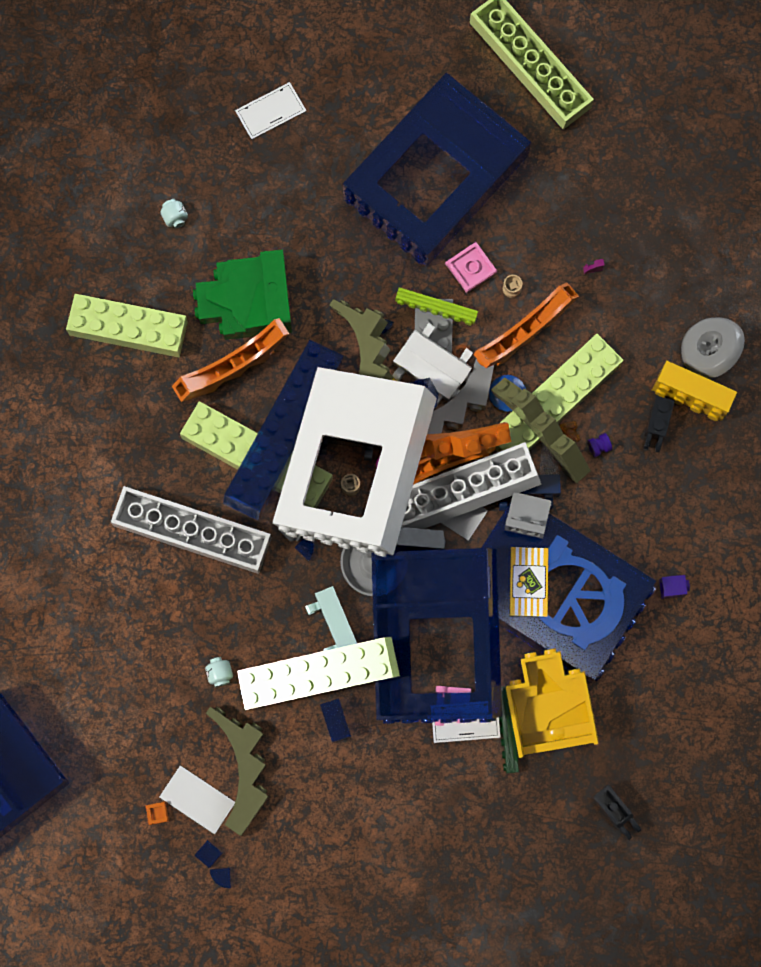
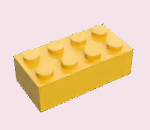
M667 360L652 388L656 395L663 398H671L675 401L674 403L678 405L684 404L696 413L702 412L714 421L723 420L737 394L736 391Z

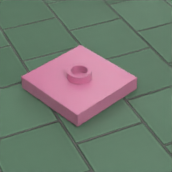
M477 242L445 262L466 293L498 272Z

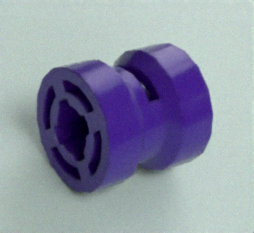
M606 433L599 435L598 439L591 438L587 440L589 450L594 458L600 456L603 451L610 452L613 450Z

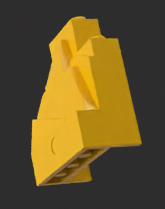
M556 648L544 650L543 655H537L536 652L524 654L525 658H521L525 682H521V679L509 681L510 685H506L519 758L527 754L590 743L598 744L599 740L585 671L580 672V669L569 670V674L565 675L561 651L556 652Z

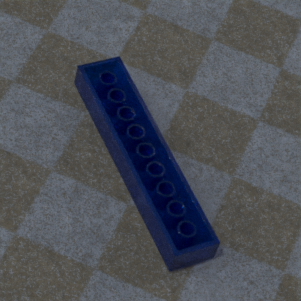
M312 340L308 341L225 492L224 505L256 520L260 519L291 461L317 367L339 371L344 355Z

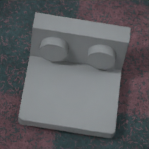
M514 492L505 530L543 539L551 501Z

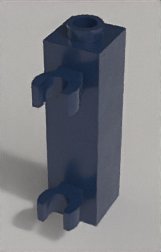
M560 474L538 475L541 485L520 492V494L544 497V499L551 501L550 510H552L553 497H559L561 494ZM507 498L498 501L499 511L507 510Z

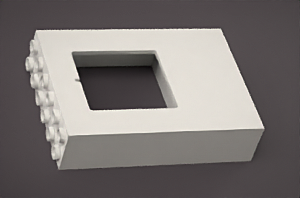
M317 367L273 524L279 527V531L285 532L290 537L297 538V535H300L308 541L314 542L315 539L321 540V543L327 545L337 543L339 547L350 549L351 546L363 553H368V550L374 551L375 555L386 557V554L394 555L437 398L422 385ZM324 436L382 446L364 516L361 518L333 512L332 515L331 511L304 506Z

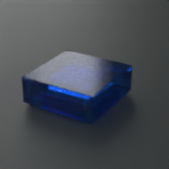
M207 840L195 856L210 868L223 853Z

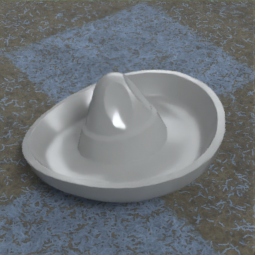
M711 317L697 322L688 329L681 343L684 365L689 371L705 378H715L726 373L735 365L742 354L745 342L744 333L737 323L727 318Z
M350 546V549L343 548L341 553V570L345 580L353 589L364 595L380 596L393 591L401 584L408 570V554L394 552V555L386 554V557L375 555L374 551L368 550V553H363Z

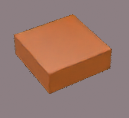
M166 802L145 805L149 825L169 822Z

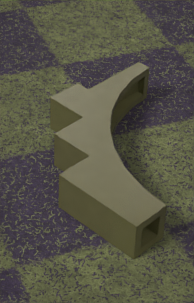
M333 299L329 306L350 323L356 334L361 358L359 375L392 380L394 377L389 373L390 369L382 364L391 351L386 345L387 341L379 337L388 324L383 318L384 314L376 309L372 311L367 308L365 312L358 308L353 310L345 301L341 300L338 302Z
M505 377L491 389L492 393L512 409L537 435L556 459L566 476L578 483L591 471L576 442L563 434L556 419L543 410L535 395L525 388L522 390Z
M217 706L215 709L210 707L206 714L227 735L238 763L239 784L237 798L225 826L238 835L243 836L269 798L266 795V789L259 784L256 787L253 786L266 768V765L263 763L265 761L264 758L256 753L254 756L251 755L264 734L261 733L262 728L254 722L251 725L246 723L242 729L240 728L242 725L234 718L229 720L224 717L226 713Z

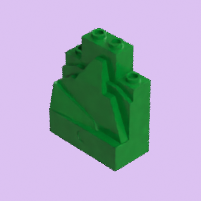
M283 250L260 252V256L217 262V269L213 270L214 279L218 281L196 283V289H193L194 301L197 300L198 307L194 308L196 319L199 318L200 324L222 322L219 323L220 334L224 335L225 340L255 337L274 319L280 318L288 333H292Z

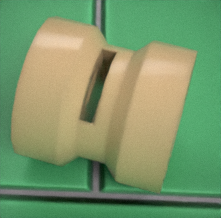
M517 275L506 277L503 284L505 296L515 298L520 294L523 284L521 278Z
M347 474L341 480V489L345 495L354 496L360 490V480L354 474Z

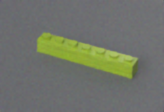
M400 287L395 298V302L400 305L405 304L410 308L431 312L433 315H442L443 318H452L456 322L462 321L470 326L475 324L478 315L476 310Z

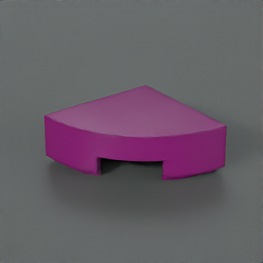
M598 259L592 265L586 264L583 267L584 274L603 271L605 266L604 260Z

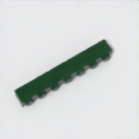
M501 686L496 690V694L499 697V702H497L498 709H500L499 722L502 725L500 727V734L503 737L501 739V746L504 748L502 759L505 760L503 771H506V774L518 773L517 745L506 686Z

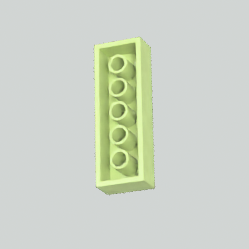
M75 294L66 330L70 336L180 358L188 321L185 315Z

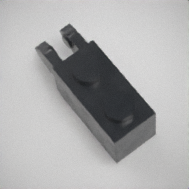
M656 396L653 400L644 436L646 438L643 449L648 450L651 443L650 440L654 438L658 439L655 445V452H660L662 442L667 434L674 400Z
M609 784L591 797L616 829H619L627 840L632 838L630 832L623 826L627 821L638 833L641 831L640 826L633 819L634 815Z

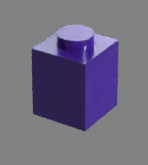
M685 575L668 576L659 579L661 599L685 597L687 591H690L689 580H686Z

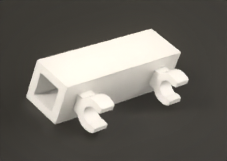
M430 323L426 325L422 333L417 330L413 331L404 345L405 348L458 383L467 382L472 373L470 372L472 367L466 364V362L473 354L472 351L466 348L461 357L457 358L428 338L435 328Z
M404 346L393 360V364L398 369L392 376L397 381H400L406 373L435 393L434 396L437 398L434 408L438 406L442 398L449 402L460 392V384Z

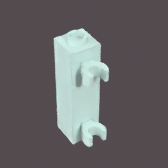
M333 586L315 593L318 602L305 606L308 615L319 610L322 611L336 644L323 650L327 651L357 644Z

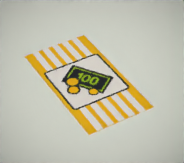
M511 547L510 616L547 617L548 548Z

